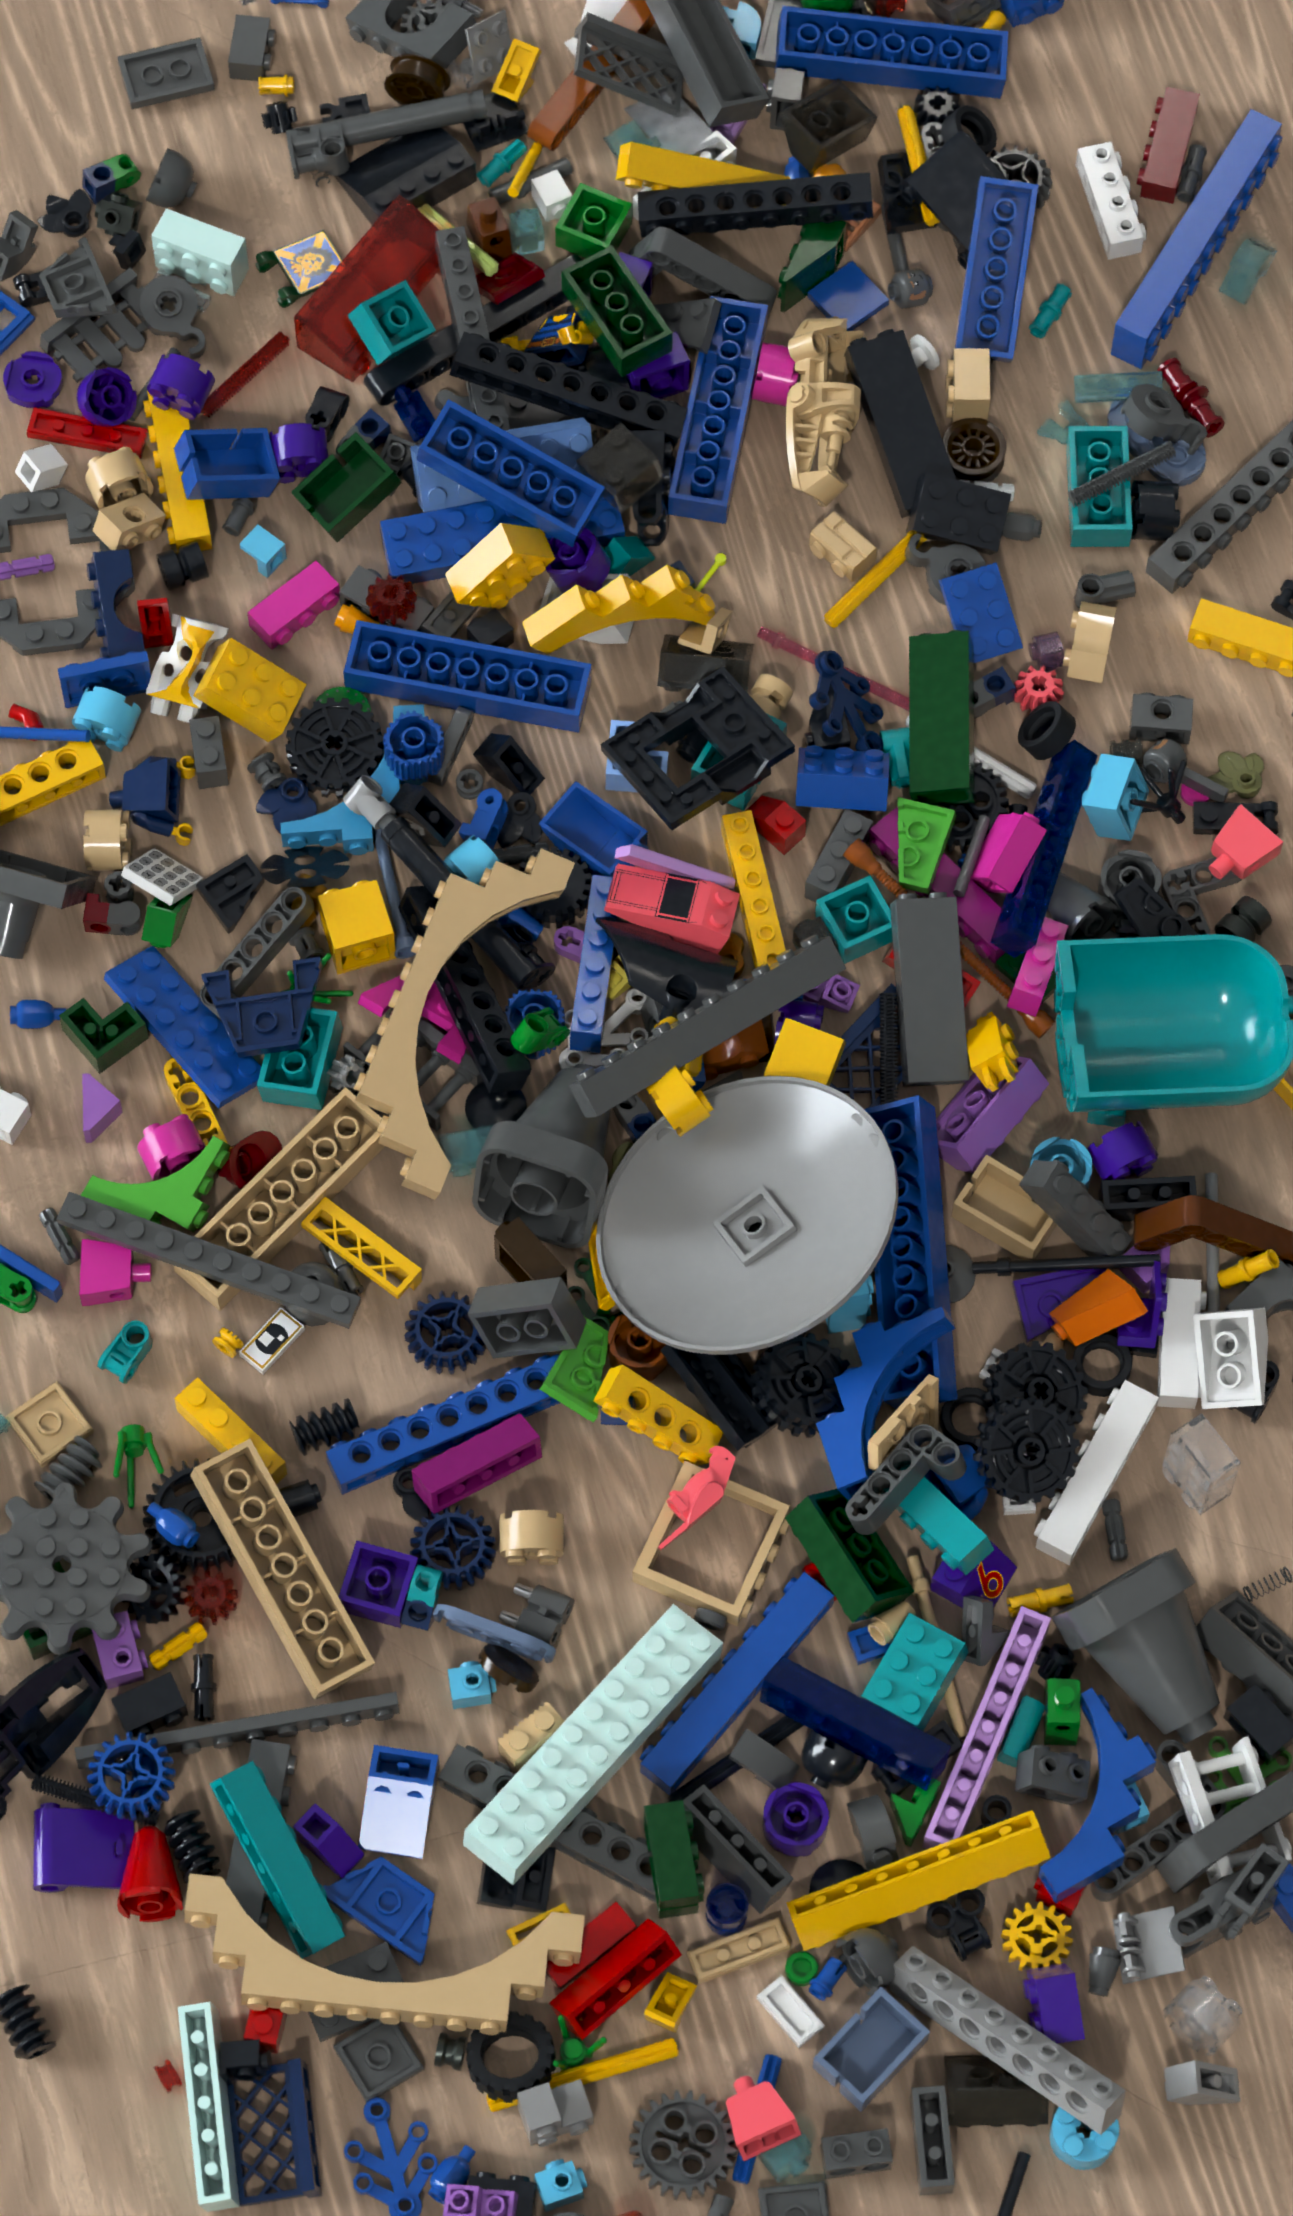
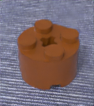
M621 1314L613 1321L608 1332V1357L610 1365L613 1368L623 1364L644 1379L652 1381L668 1365L667 1358L660 1351L666 1344L645 1334L630 1322L625 1315ZM639 1343L645 1344V1345H641V1347H637V1346L639 1345Z

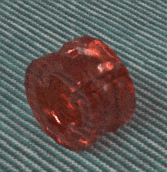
M167 2059L162 2067L156 2065L153 2068L167 2093H170L173 2086L177 2085L180 2087L183 2084L173 2065Z

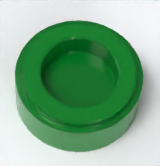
M804 1951L792 1954L785 1966L787 1979L796 1986L810 1985V1980L812 1978L816 1979L818 1974V1963L815 1957Z

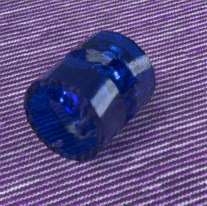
M723 1883L711 1889L708 1894L705 1918L709 1928L716 1934L721 1936L740 1932L747 1923L749 1901L747 1894L741 1887L732 1883Z

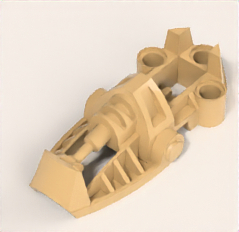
M836 316L828 319H806L798 327L794 337L790 338L788 342L789 354L795 361V371L800 374V382L790 388L786 404L787 454L792 487L817 499V504L822 507H826L849 486L841 479L836 470L842 444L850 441L851 434L859 419L861 389L854 384H848L853 379L844 354L847 347L850 346V342L863 337L867 339L864 331H846L847 318H838ZM819 439L818 471L809 472Z

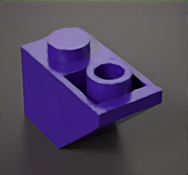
M316 1803L293 1826L297 1840L341 1879L345 1878L344 1875L348 1874L365 1856L345 1830Z

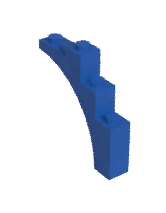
M942 1306L927 1309L922 1315L911 1320L897 1322L890 1329L880 1320L867 1323L860 1330L852 1333L862 1366L849 1368L842 1375L834 1378L845 1411L831 1413L824 1420L816 1423L837 1489L848 1500L853 1497L874 1473L873 1470L868 1468V1441L873 1436L877 1414L884 1396L893 1381L918 1352L933 1340L955 1329L952 1317Z
M1093 1688L1081 1693L1080 1707L1091 1726L1097 1747L1099 1767L1097 1794L1091 1812L1078 1834L1059 1854L1040 1867L1038 1877L1055 1903L1065 1899L1123 1864L1124 1852H1126L1121 1839L1116 1834L1112 1836L1111 1833L1138 1818L1141 1801L1134 1789H1128L1127 1787L1152 1773L1156 1764L1155 1759L1157 1756L1152 1746L1147 1741L1143 1743L1139 1735L1127 1741L1128 1735L1125 1728L1119 1721L1114 1722L1109 1714L1110 1706L1102 1694L1097 1696Z

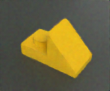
M514 38L491 91L518 103L534 83L531 75L541 50Z
M667 1972L645 2009V2019L676 2033L682 2015L694 1996L697 1985Z

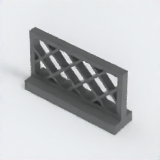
M588 12L575 29L574 38L578 39L573 75L676 117L680 112L683 75L668 45ZM588 44L598 47V50L592 51ZM613 54L622 57L624 60L618 62ZM603 55L610 66L604 68L597 57ZM589 60L596 71L593 72L583 68V63ZM628 65L636 76L629 78L622 67ZM639 65L648 68L650 71L644 73ZM615 71L622 82L613 80L609 72ZM664 75L673 78L674 82L669 83ZM654 76L661 87L655 89L648 78ZM640 81L647 92L639 91L634 83ZM666 92L672 104L664 101L660 93Z

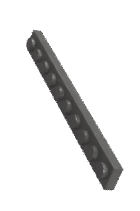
M68 1192L57 1216V1223L348 1329L361 1303L360 1296L72 1192Z
M392 1692L146 1735V1743L155 1737L158 1740L157 1748L163 1745L166 1746L168 1752L165 1756H169V1753L181 1751L182 1754H194L200 1752L201 1748L209 1746L223 1749L231 1747L233 1742L246 1740L247 1743H251L252 1739L265 1740V1737L273 1735L286 1738L296 1735L297 1731L310 1729L311 1732H321L329 1729L330 1725L355 1726L360 1724L361 1720L374 1718L376 1721L389 1720L394 1717V1714H399L397 1693ZM109 1741L111 1746L115 1744V1741ZM102 1743L75 1747L76 1761L79 1769L85 1768L86 1771H91L88 1767L89 1762H99L94 1758L93 1753L96 1750L103 1753L106 1752ZM130 1754L119 1757L114 1763L125 1762Z

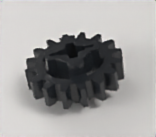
M150 1553L149 1556L140 1557L139 1562H132L130 1568L132 1570L131 1574L134 1577L146 1581L150 1587H159V1590H151L149 1598L144 1602L122 1601L123 1603H130L127 1612L129 1614H137V1621H146L149 1624L168 1622L169 1615L179 1614L175 1606L177 1604H185L180 1595L188 1591V1588L181 1586V1582L186 1579V1575H179L177 1573L181 1565L171 1563L172 1557Z

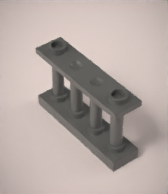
M390 1007L386 1011V1018L390 1017L393 1008ZM421 1017L418 1024L416 1048L425 1046L432 1052V1057L417 1072L418 1087L420 1088L441 1065L445 1066L447 1064L455 1070L456 1074L428 1105L422 1101L429 1126L437 1132L441 1128L440 1115L437 1112L464 1084L471 1083L476 1086L484 1081L472 1057L466 1052L462 1062L457 1064L436 1051L438 1043L444 1035ZM376 1030L359 1049H356L347 1041L343 1045L344 1056L349 1054L355 1060L359 1059L365 1062L371 1045L378 1046L381 1035L376 1034ZM365 1062L364 1068L366 1069L364 1070L365 1074L370 1065V1063Z

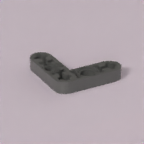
M1216 857L1167 872L1163 877L1161 885L1165 901L1178 915L1177 909L1183 905L1190 906L1194 910L1193 916L1183 918L1189 923L1190 927L1195 924L1194 930L1199 935H1211L1196 895L1233 885L1242 880L1232 871H1229L1221 880L1217 879L1208 868L1217 859ZM1199 871H1207L1211 874L1212 880L1208 883H1202L1196 879L1195 875ZM1187 875H1189L1190 882H1186ZM1175 880L1176 884H1181L1180 890H1176L1174 886L1169 887L1171 881Z

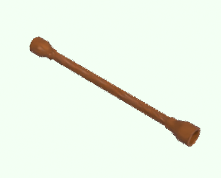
M860 838L855 840L844 852L843 856L852 865L867 871L871 876H876V879H879V882L882 881V884L891 893L893 892V895H896L897 898L899 897L898 895L908 894L905 888H902L891 875H888V872H885L881 867L882 865L876 860L871 848ZM960 941L961 958L968 965L970 964V967H973L974 970L976 969V972H979L978 974L985 981L987 980V983H990L991 986L993 985V988H996V991H999L998 993L1001 996H1005L1004 998L1009 1001L1013 989L1008 987L1004 981L1002 982V979H999L996 973L990 971L991 969L985 963H982V960H979L978 957L976 958V955H973L974 953ZM1038 1009L1036 1017L1016 1011L1022 1016L1027 1028L1038 1039L1056 1022L1041 1009Z

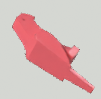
M714 1446L709 1449V1453L712 1454L709 1460V1467L695 1474L682 1491L674 1490L669 1493L670 1497L667 1499L668 1507L684 1523L658 1546L660 1551L721 1502L736 1459L727 1448Z

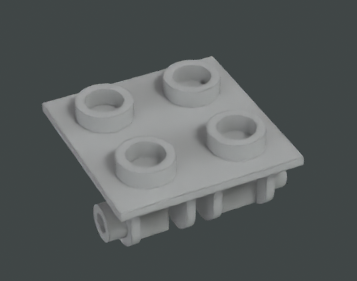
M505 10L465 29L470 58L462 60L460 71L463 74L472 75L474 84H478L500 72L511 41Z
M1175 1906L1131 1916L1129 1912L1117 1914V1919H1113L1117 1951L1120 1952L1119 1959L1122 1960L1120 1970L1123 1984L1186 1971L1182 1946H1179L1171 1938L1168 1929L1171 1919L1176 1915Z

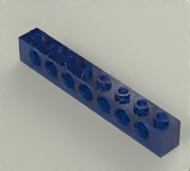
M1076 740L1068 743L1051 759L1033 816L1040 820L1039 825L1047 831L1013 893L1006 894L991 939L992 944L1014 958L1034 947L1037 943L1082 805V796L1084 791L1087 790L1092 768L1098 756Z

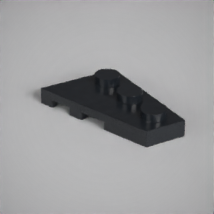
M906 152L881 155L877 165L887 234L937 227L938 224L928 226L924 222L920 205L907 203L898 189L901 182L912 174Z

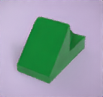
M930 1776L925 1785L918 1784L911 1799L915 1804L895 1794H891L890 1805L904 1843L909 1847L912 1846L940 1789L941 1782Z

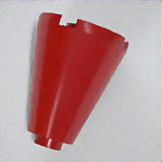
M154 1826L141 1828L140 1831L134 1834L117 1899L118 1912L130 1919V1914L140 1916L141 1922H158L176 1916L178 1908L180 1911L183 1909V1897L166 1834Z

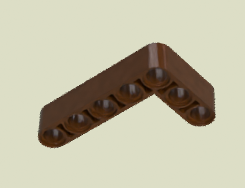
M1196 1195L1184 1196L1134 1216V1248L1140 1251H1156L1184 1240L1195 1238L1243 1257L1252 1258L1268 1249H1272L1284 1264L1289 1263L1293 1266L1292 1231L1205 1197Z

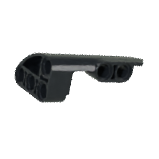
M614 917L596 918V923L606 931L618 951L628 984L662 1004L658 1017L659 1021L669 1016L676 1018L678 1021L677 1015L691 1007L696 1010L703 1006L701 1001L714 993H718L720 996L728 991L726 986L733 981L738 960L674 941L666 933Z

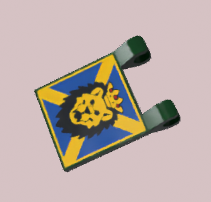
M324 230L277 250L265 251L256 255L257 263L255 266L260 273L270 270L278 263L292 285L282 287L277 291L279 296L277 302L282 308L290 306L303 296L351 277L350 271Z

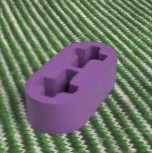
M571 926L559 928L554 935V948L556 952L565 958L580 963L584 931ZM568 937L573 938V943H569L567 947L562 945V940H566Z

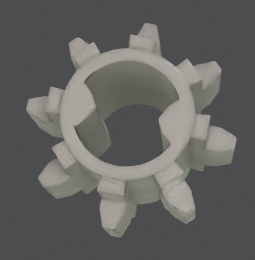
M345 1054L344 1057H341V1060H333V1066L327 1074L332 1077L330 1079L332 1081L331 1087L337 1090H343L346 1087L352 1092L355 1091L353 1088L360 1072L364 1073V1070H366L364 1068L365 1062L359 1059L355 1060L353 1056Z

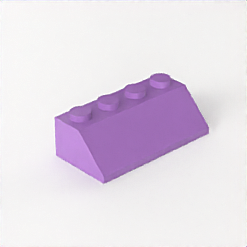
M1019 1056L1016 1059L1019 1072L1015 1073V1080L1009 1083L1004 1079L998 1083L999 1089L994 1092L989 1090V1088L987 1089L975 1073L970 1077L969 1081L965 1083L936 1119L938 1151L941 1159L957 1170L974 1173L985 1155L991 1156L996 1148L1004 1143L1005 1137L1015 1125L1022 1121L1024 1114L1033 1103L1040 1099L1042 1092L1049 1085V1082L1030 1058Z

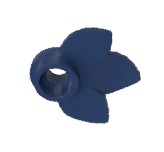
M288 778L280 784L279 788L267 790L262 794L256 805V812L273 815L274 827L281 834L280 823L314 816L317 814L316 803L308 796L306 784L298 778ZM291 791L299 793L297 796H288V793Z

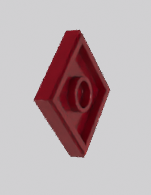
M516 252L498 262L499 271L494 273L492 277H488L483 272L475 275L479 293L495 304L503 302L545 277L544 271L540 266Z

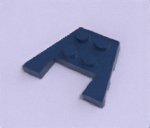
M320 957L293 960L294 990L233 998L229 970L201 974L204 985L239 1058L301 1048L322 969Z

